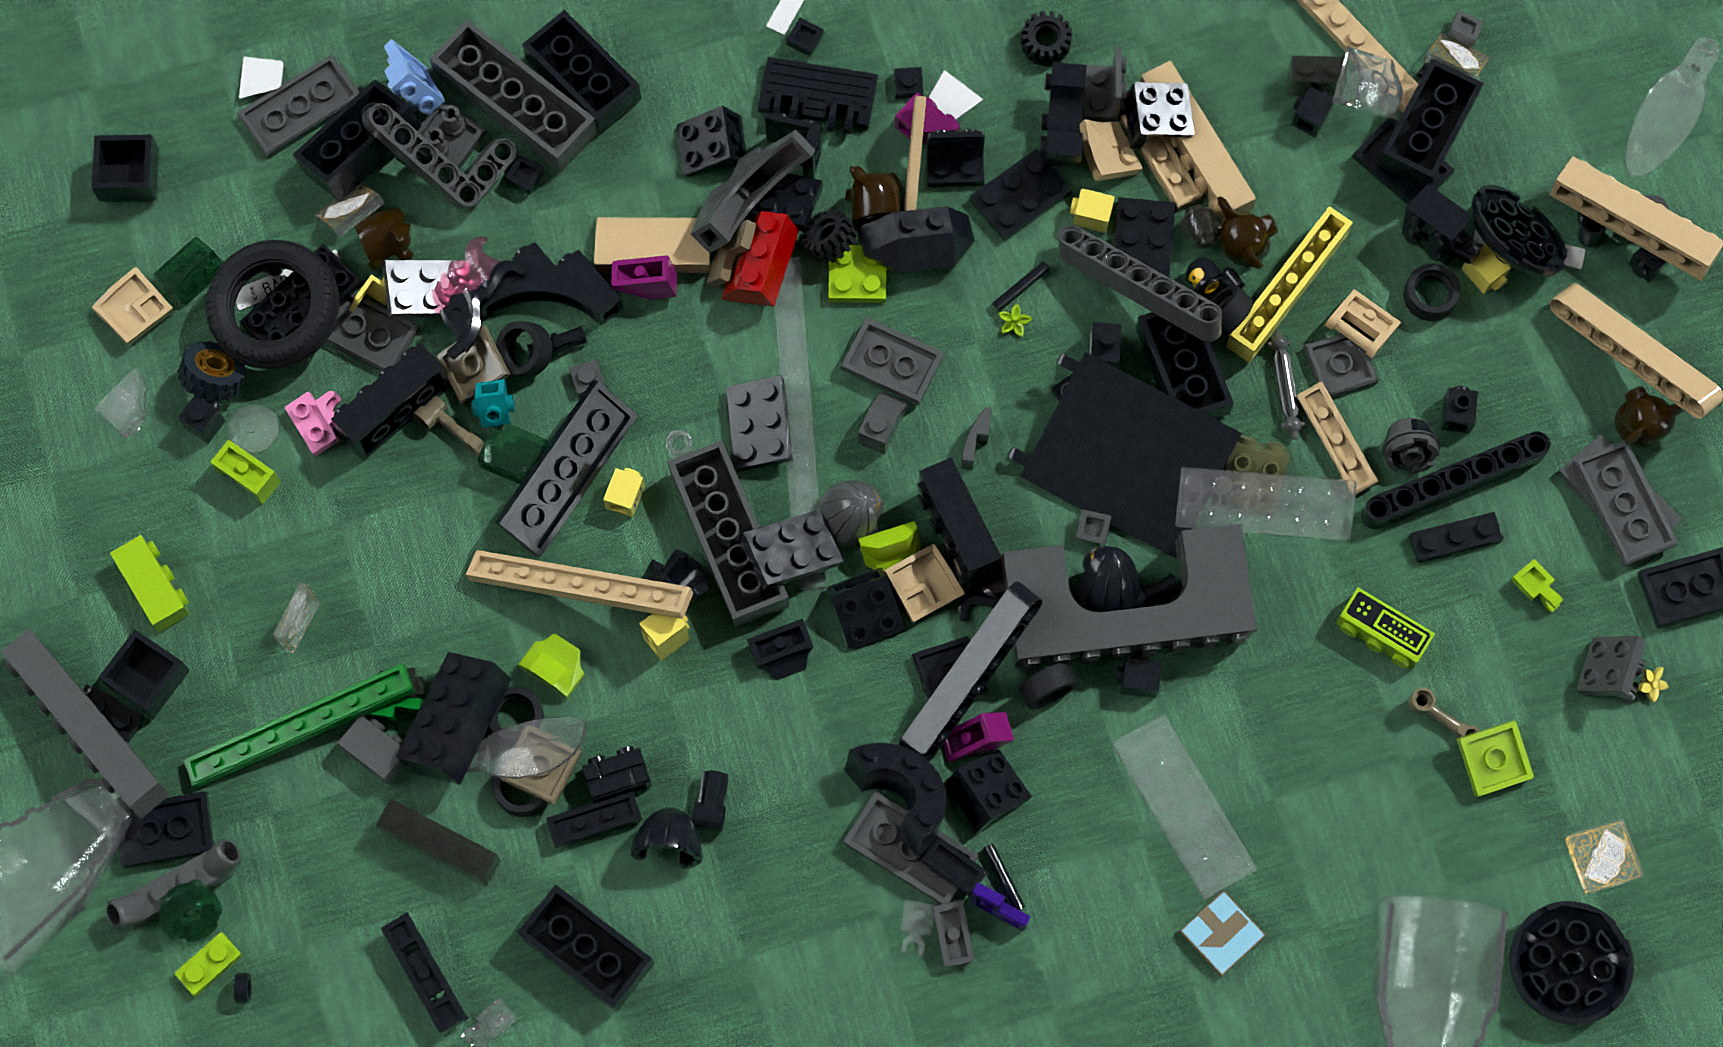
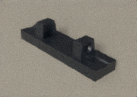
M406 912L381 927L383 934L439 1033L443 1035L468 1020V1016L410 914ZM444 991V995L442 997L435 1000L431 999L432 997Z

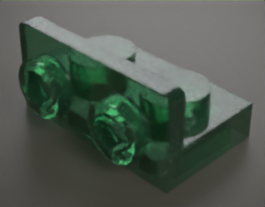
M195 236L153 275L183 305H187L211 283L223 262L213 249Z

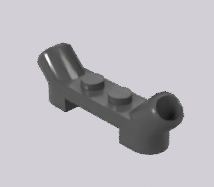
M219 840L213 847L125 896L111 899L106 907L108 920L116 929L129 926L142 927L158 919V915L210 886L216 887L229 880L235 873L236 866L241 861L239 849L230 840Z

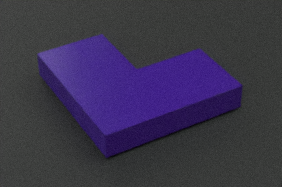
M977 882L972 892L971 904L1017 929L1025 931L1031 916L1005 903V896Z

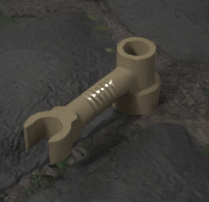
M434 396L425 406H420L412 414L417 423L426 430H430L436 423H440L461 440L464 446L475 456H478L485 449L482 446L484 442L479 437L468 432L444 412L447 409V405L437 396Z
M1422 687L1411 693L1407 705L1412 712L1426 713L1453 731L1459 738L1466 736V731H1471L1472 733L1480 731L1476 726L1461 723L1435 706L1436 698L1430 689ZM1417 698L1421 700L1422 706L1418 705Z

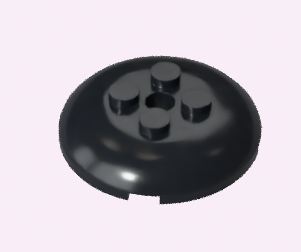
M1495 185L1481 187L1474 194L1471 202L1472 220L1479 236L1495 254L1497 259L1531 276L1549 277L1559 273L1566 266L1564 260L1567 258V251L1561 236L1546 216L1535 206L1530 210L1519 201L1521 196L1511 190Z
M1560 901L1545 905L1530 914L1521 923L1510 947V972L1517 991L1534 1011L1554 1022L1567 1025H1584L1598 1021L1620 1006L1632 984L1634 959L1628 939H1625L1616 922L1609 915L1589 904L1576 901ZM1564 957H1569L1575 962V971L1569 972L1564 967L1562 962Z

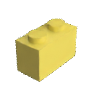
M652 613L639 623L643 639L661 661L689 641L688 629L690 627L687 624L688 618L686 615L681 619Z

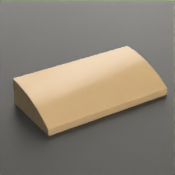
M597 217L594 266L599 273H612V261L665 255L669 256L677 273H709L711 253L690 234L697 218Z

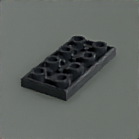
M323 243L314 253L330 268L337 283L339 306H341L364 283ZM293 271L239 322L257 340L272 341L290 335L300 327L308 315L311 305V292L308 282L303 276Z

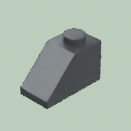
M881 392L870 406L858 432V444L885 455L908 402Z

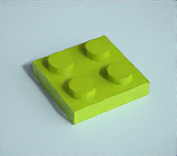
M850 245L851 250L849 252L845 251L843 253L844 257L841 259L836 257V262L831 263L829 260V302L886 303V267L872 258L865 257L861 245Z
M1516 720L1457 738L1475 796L1479 797L1534 778Z

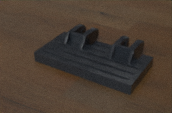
M768 57L759 98L758 112L770 113L772 103H774L772 114L781 113L782 104L791 105L788 115L790 118L797 120L799 107H803L802 119L825 123L827 111H829L827 131H834L837 113L847 114L843 128L844 134L851 135L854 116H858L857 128L869 130L878 74Z

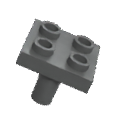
M443 103L425 118L421 124L422 127L417 130L459 169L462 168L486 134L484 127L460 114L456 106H447ZM418 150L416 154L427 160L426 153Z
M1639 636L1593 637L1576 691L1584 696H1616L1624 703L1632 702L1636 697L1632 693H1637V688L1632 685L1634 678L1642 674L1644 668L1641 666L1646 664L1644 659L1641 658L1646 641Z

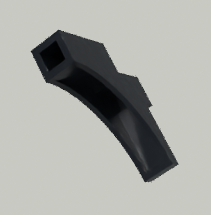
M535 241L529 246L525 245L518 249L512 258V261L525 269L526 276L521 278L514 272L508 273L502 279L492 298L483 301L480 306L481 317L484 320L491 314L511 305L532 301L556 302L582 311L598 322L600 326L623 310L622 300L579 249L573 254L568 253L559 260L558 265L555 266Z

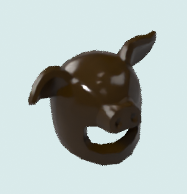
M850 166L854 183L852 188L847 189L845 200L852 201V223L857 230L859 227L889 213L901 211L900 192L903 191V184L897 174L894 172L889 174L880 172L866 173L863 167Z
M1219 196L1217 198L1218 205L1226 218L1220 230V243L1223 252L1236 265L1261 269L1263 264L1260 261L1269 252L1271 245L1270 237L1278 232L1274 218L1271 214L1259 217L1249 212L1237 213L1225 198Z
M398 207L374 213L354 226L370 262L368 265L371 271L379 269L381 263L392 255L397 256L399 260H410L414 256V253L409 249L411 244L409 232L411 226L404 222L405 215Z
M1638 386L1625 394L1626 402L1617 409L1614 418L1615 427L1623 441L1625 440L1627 446L1648 447L1660 442L1671 433L1675 425L1676 416L1684 410L1676 404L1669 405L1661 397L1649 395L1643 386Z

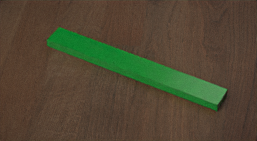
M404 663L396 665L183 759L191 786L195 789L414 693L415 690L406 665Z

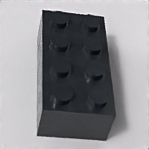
M565 9L522 44L525 59L551 85L595 118L599 134L642 99L640 85Z
M1432 58L1382 151L1377 165L1423 188L1427 184L1432 185L1484 83Z
M376 79L292 154L304 174L339 202L393 153L363 125L362 115L365 110L376 104H386L416 131L422 127L411 107ZM374 111L373 121L378 125H382L384 122L383 115L378 111ZM396 130L395 140L402 145L405 142V135L403 132Z
M1153 312L1138 316L1135 329L1158 389L1214 419L1230 415L1234 402L1210 342L1200 340Z
M421 343L416 347L408 348L395 365L383 369L375 382L362 387L356 394V398L349 404L341 405L335 411L334 417L331 418L340 438L363 462L414 419L412 414L420 406H425L434 396L439 397L451 387L444 367Z
M950 457L920 470L919 483H916L919 494H917L919 503L923 510H929L932 517L929 519L931 527L936 535L941 534L944 541L942 544L943 551L948 560H954L957 567L954 571L960 585L966 584L969 592H972L1002 579V557L952 458Z
M448 652L396 758L416 774L461 785L512 678L494 662Z
M556 884L517 932L521 940L616 1013L654 966V961L649 955Z

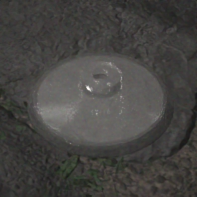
M256 404L238 409L230 417L227 424L228 439L249 454L260 453L268 449L275 442L279 432V423L275 414L267 407Z

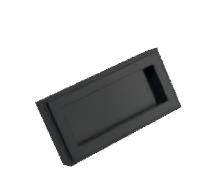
M939 836L920 860V863L969 898L972 896L977 882L981 883L988 871Z

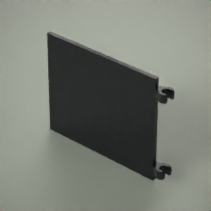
M1086 352L1080 362L1065 354H1061L1057 364L1074 372L1032 455L1030 456L1017 448H1012L1008 457L1025 466L1020 476L1023 479L1081 509L1112 516L1111 525L1177 558L1175 540L1181 531L1192 529L1242 433Z

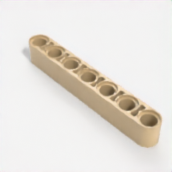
M1577 283L1570 284L1550 300V308L1559 319L1691 416L1701 419L1723 402V391L1716 383Z

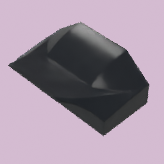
M803 618L747 639L757 668L767 671L775 680L806 670L808 655L813 649V643Z

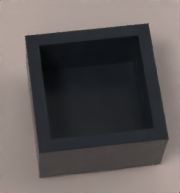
M152 134L94 135L91 188L99 202L157 200L159 147Z
M134 630L99 675L98 679L106 687L154 719L190 670L180 659L137 630Z

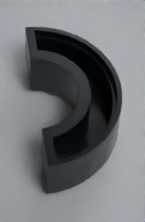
M1053 62L1052 73H1046L1045 90L1050 91L1048 114L1042 113L1041 130H1046V136H1041L1040 159H1045V165L1080 167L1083 133H1080V123L1083 117L1087 65Z
M868 743L849 750L844 769L846 774L862 792L870 789H886L896 793L905 801L909 812L904 817L899 836L917 857L924 854L938 835L947 805L945 785L937 770L919 753L895 744Z

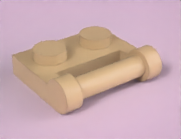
M1354 289L1331 315L1325 326L1330 330H1337L1365 350V354L1373 359L1397 330L1401 322ZM1343 317L1375 339L1374 342L1341 319Z

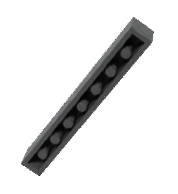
M30 629L26 630L1 651L8 660L4 666L15 678L20 675L24 679L19 684L31 697L35 694L39 697V700L35 702L46 716L50 713L53 714L55 719L51 721L52 724L62 735L68 732L71 738L67 742L78 754L84 752L87 755V758L83 760L94 774L99 771L104 777L100 779V782L111 794L116 791L120 795L116 801L127 814L134 811L142 819L170 795Z

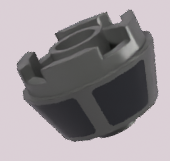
M1404 418L1394 422L1388 428L1382 454L1388 467L1393 471L1397 472L1398 468L1411 469L1412 474L1426 471L1434 466L1433 460L1440 455L1441 444L1426 421L1419 418Z

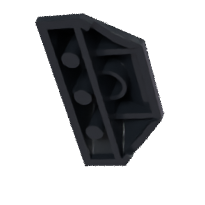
M948 206L892 212L858 229L863 255L869 259L872 258L882 266L898 274L955 268L975 241L969 215Z

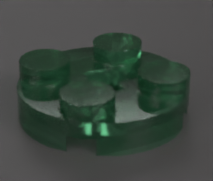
M192 880L173 887L160 898L158 903V916L162 929L170 938L177 940V937L179 939H186V942H195L206 938L215 931L218 926L217 921L220 915H222V906L218 895L211 887L204 885L200 880ZM189 907L198 908V910H194L196 915L190 917L188 914L182 915V913Z

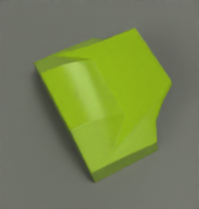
M914 521L858 539L865 566L874 570L881 567L883 570H886L921 550L918 528Z
M555 633L543 641H535L518 664L519 668L566 699H569L585 676L580 666L581 650Z

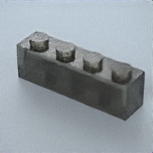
M390 799L376 824L383 834L485 887L489 884L501 862L498 854L393 799Z

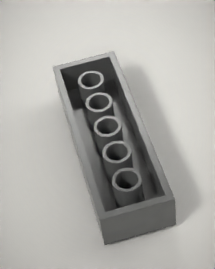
M468 19L430 58L431 66L436 76L559 172L597 134L596 121L593 116Z
M718 441L667 461L669 473L734 629L788 608L789 597L784 585L780 584L763 589L740 539L743 532L759 528L723 441Z

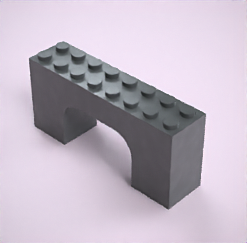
M1234 524L1181 531L1175 540L1181 581L1178 599L1166 605L1098 613L1088 611L1073 599L1069 590L1063 545L1003 552L1002 582L1004 593L1013 583L1019 581L1043 600L1041 608L1012 647L1014 667L1021 666L1022 671L1038 669L1042 663L1051 662V665L1075 659H1080L1081 663L1097 662L1099 657L1110 655V660L1127 658L1128 654L1132 652H1139L1141 656H1150L1157 654L1158 650L1165 648L1169 649V653L1186 651V647L1190 645H1198V649H1208L1216 647V643L1227 641L1229 646L1246 643L1245 640L1250 639V636L1257 630L1242 525Z

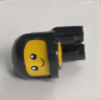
M1208 258L1195 259L1186 270L1187 281L1195 288L1194 292L1203 297L1217 290L1222 291L1230 285L1236 284L1241 289L1245 286V283L1233 268L1225 267L1224 271L1221 272L1217 265Z

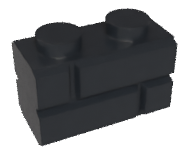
M627 746L617 750L616 756L606 759L604 755L596 756L587 761L588 765L582 766L593 802L633 790V792L652 787L640 748L634 750L633 746Z

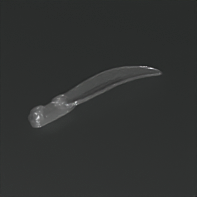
M1706 37L1697 39L1689 49L1681 65L1666 73L1654 85L1643 101L1634 120L1626 146L1625 166L1631 176L1642 177L1657 169L1681 146L1692 131L1704 105L1706 77L1720 54L1719 46L1714 40Z
M558 717L524 722L501 729L482 740L466 773L481 771L500 778H526L548 773L563 765L578 751L585 738L586 722L578 717Z

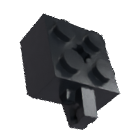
M1427 184L1406 206L1402 234L1410 244L1418 245L1425 250L1433 261H1440L1447 267L1456 257L1470 265L1481 251V247L1467 234L1469 225L1468 212L1431 185Z

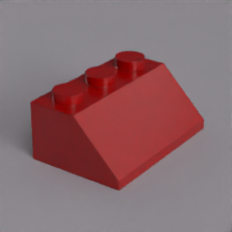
M761 211L749 219V221L756 223L750 250L736 255L730 280L726 283L721 297L725 301L775 306L799 229L787 214Z

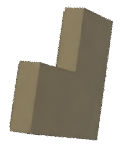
M749 220L741 222L730 241L715 250L706 284L715 288L729 282L736 255L750 250L756 223Z

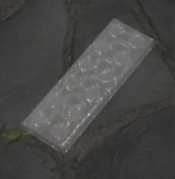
M1181 467L1175 525L1177 527L1201 529L1241 524L1242 532L1350 540L1357 482L1345 479Z
M1165 714L1112 742L1113 749L1204 901L1257 872L1256 865Z

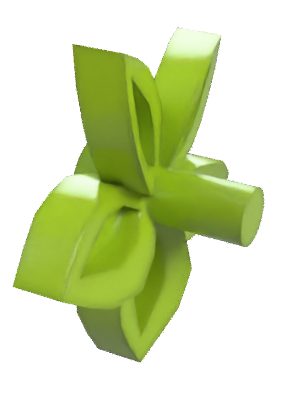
M1018 303L1013 306L1011 314L1005 311L998 312L999 317L1006 322L1002 327L1001 334H1006L1013 330L1017 336L1023 338V325L1030 323L1033 318L1027 314L1021 315Z

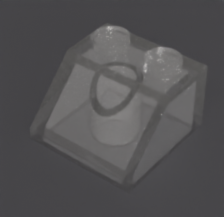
M1348 47L1332 102L1396 119L1403 89L1393 60Z

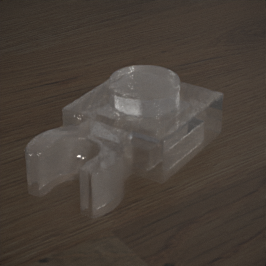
M905 900L900 932L909 933V935L902 942V954H906L907 946L914 943L919 947L918 957L923 956L925 945L921 936H931L934 918L933 904Z

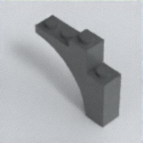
M794 130L762 150L758 147L741 157L730 180L710 191L690 234L709 253L727 244L740 223L757 202L784 176L811 158L815 149L797 130Z

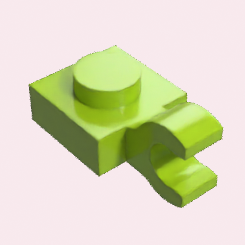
M1535 559L1511 579L1531 602L1539 597L1544 607L1550 613L1554 612L1563 601L1562 597L1550 587L1555 579Z

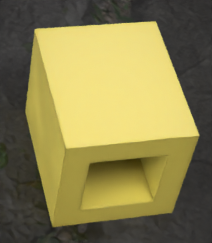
M1081 188L1079 198L1073 197L1070 214L1075 215L1073 225L1106 233L1115 196Z
M1485 244L1481 247L1478 257L1470 265L1464 263L1461 269L1479 290L1485 294L1491 288L1494 291L1498 290L1508 281L1506 276L1511 267L1499 261Z
M615 468L603 499L605 508L633 518L645 488L644 479L640 476L641 474L630 468H624V471Z

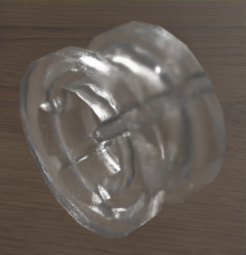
M674 430L666 437L667 452L673 458L692 451L691 437L684 430ZM678 439L680 442V439H684L685 448L682 450L679 447L677 450L673 449V441Z

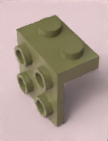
M1241 435L1227 461L1219 498L1225 502L1274 512L1277 508L1290 458L1289 450H1286L1284 445L1276 442H1268L1265 445L1257 443L1256 439L1251 436Z

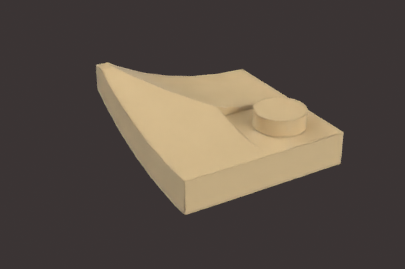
M1084 119L1080 123V133H1083L1082 145L1095 181L1137 175L1143 169L1133 149H1130L1129 141L1118 121L1095 122Z
M134 267L118 280L92 306V310L127 346H130L174 312L172 306L137 267Z
M934 544L884 570L912 623L965 594Z

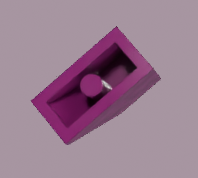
M668 255L612 261L611 286L615 290L648 300L676 297L677 270Z
M1006 712L982 713L956 726L943 745L948 762H955L994 751L1014 741V737Z

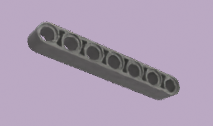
M1069 225L1063 227L1058 232L1059 255L1065 263L1200 340L1211 342L1221 336L1222 311L1217 304L1080 227Z

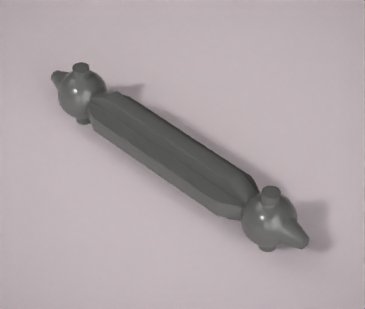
M1275 330L1271 342H1267V347H1271L1275 351L1273 364L1281 411L1286 418L1285 422L1281 423V429H1285L1290 433L1292 439L1296 440L1298 432L1301 428L1305 427V423L1297 418L1299 407L1290 356L1285 351L1287 346H1291V341H1287L1279 330Z

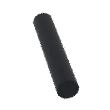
M1042 261L992 302L996 310L1001 311L1050 270L1047 263Z
M994 843L985 846L983 850L1011 906L1018 910L1024 909L1025 905Z

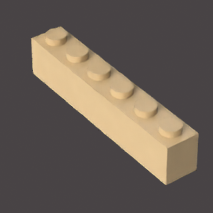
M1171 60L1142 74L1140 82L1184 83ZM1189 91L1194 135L1192 137L1166 138L1173 148H1177L1181 155V162L1186 170H1190L1195 178L1194 183L1201 194L1206 195L1212 214L1215 217H1219L1223 223L1226 218L1218 205L1217 198L1219 196L1225 198L1237 213L1253 210L1256 197Z
M1574 156L1556 179L1550 196L1700 281L1703 280L1723 248V240L1719 239L1715 234L1703 230L1689 219L1680 217L1668 210L1664 205L1648 199L1639 191L1625 186L1614 177L1600 172L1589 163L1581 161Z

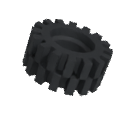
M1040 11L1039 17L1034 13L1031 15V20L1027 19L1025 21L1021 34L1022 52H1027L1026 58L1028 60L1033 57L1034 64L1038 65L1039 61H1043V66H1048V61H1051L1053 64L1058 59L1063 61L1065 54L1068 55L1072 40V29L1069 28L1067 20L1063 22L1061 14L1056 18L1053 11H1050L1049 16H1045V11ZM1041 31H1050L1056 35L1057 41L1052 46H1043L1036 41L1035 37Z
M831 209L828 210L827 215L823 212L820 214L819 219L815 217L812 220L814 224L807 226L808 232H804L803 237L805 239L802 240L804 247L819 263L828 264L829 260L831 263L836 262V257L841 259L844 257L843 253L845 251L849 252L851 250L849 246L855 244L856 240L854 238L858 237V233L856 232L857 228L842 211L838 209L833 211Z

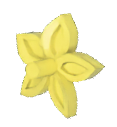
M1658 667L1653 673L1650 670L1643 669L1644 679L1639 684L1637 691L1646 693L1651 702L1657 700L1659 690L1669 688L1665 681L1660 680L1664 667Z

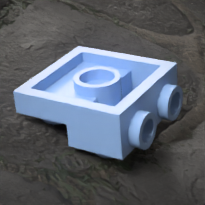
M391 39L384 46L389 56L387 62L390 65L384 70L389 80L387 83L388 87L395 95H402L413 109H420L422 113L430 115L445 101L428 67Z

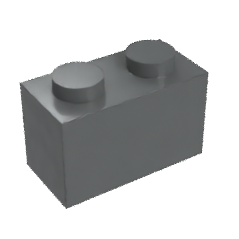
M360 716L338 741V745L344 752L389 785L404 767V764L396 758L404 741L396 735L392 738L387 736L383 732L385 727L373 717L367 720Z

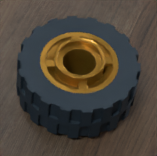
M201 341L197 342V344H191L184 351L178 369V379H180L182 387L187 389V392L192 393L199 399L202 398L209 402L229 401L240 392L247 368H245V364L229 356L218 343Z

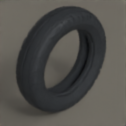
M286 240L259 241L236 251L217 270L209 286L206 300L208 325L219 346L240 363L259 369L286 368L311 357L324 345L331 335L339 312L338 287L330 268L312 250ZM277 268L288 269L303 276L310 288L311 305L306 319L298 329L284 338L272 341L253 339L241 332L235 318V303L240 290L248 280L260 272Z

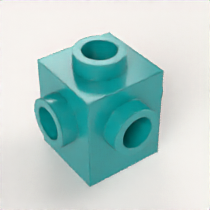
M505 379L476 383L475 400H472V410L474 417H479L482 428H498L505 424H511V412H515V401L513 394L508 395Z

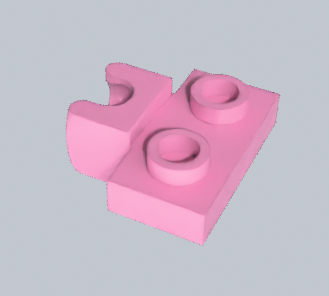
M308 391L284 407L310 451L315 456H318L340 441L333 429L335 426L331 420L335 411L333 412L334 407L341 401L340 396L334 391L327 392L317 400Z

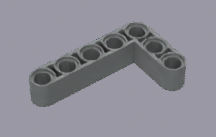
M376 104L365 110L362 115L363 125L371 134L452 206L458 209L476 205L516 156L515 145L510 140L498 139L486 145L463 173L388 105ZM374 111H378L383 115L384 122L382 125H378L373 121ZM396 130L403 132L405 135L404 145L397 143L395 140ZM496 146L503 148L505 152L503 160H500L495 155ZM418 150L426 153L427 161L425 164L417 160L416 153ZM479 167H483L486 170V181H482L478 177L477 170ZM440 169H444L448 173L447 183L439 180L438 171ZM461 188H465L469 192L470 199L468 202H464L460 198Z

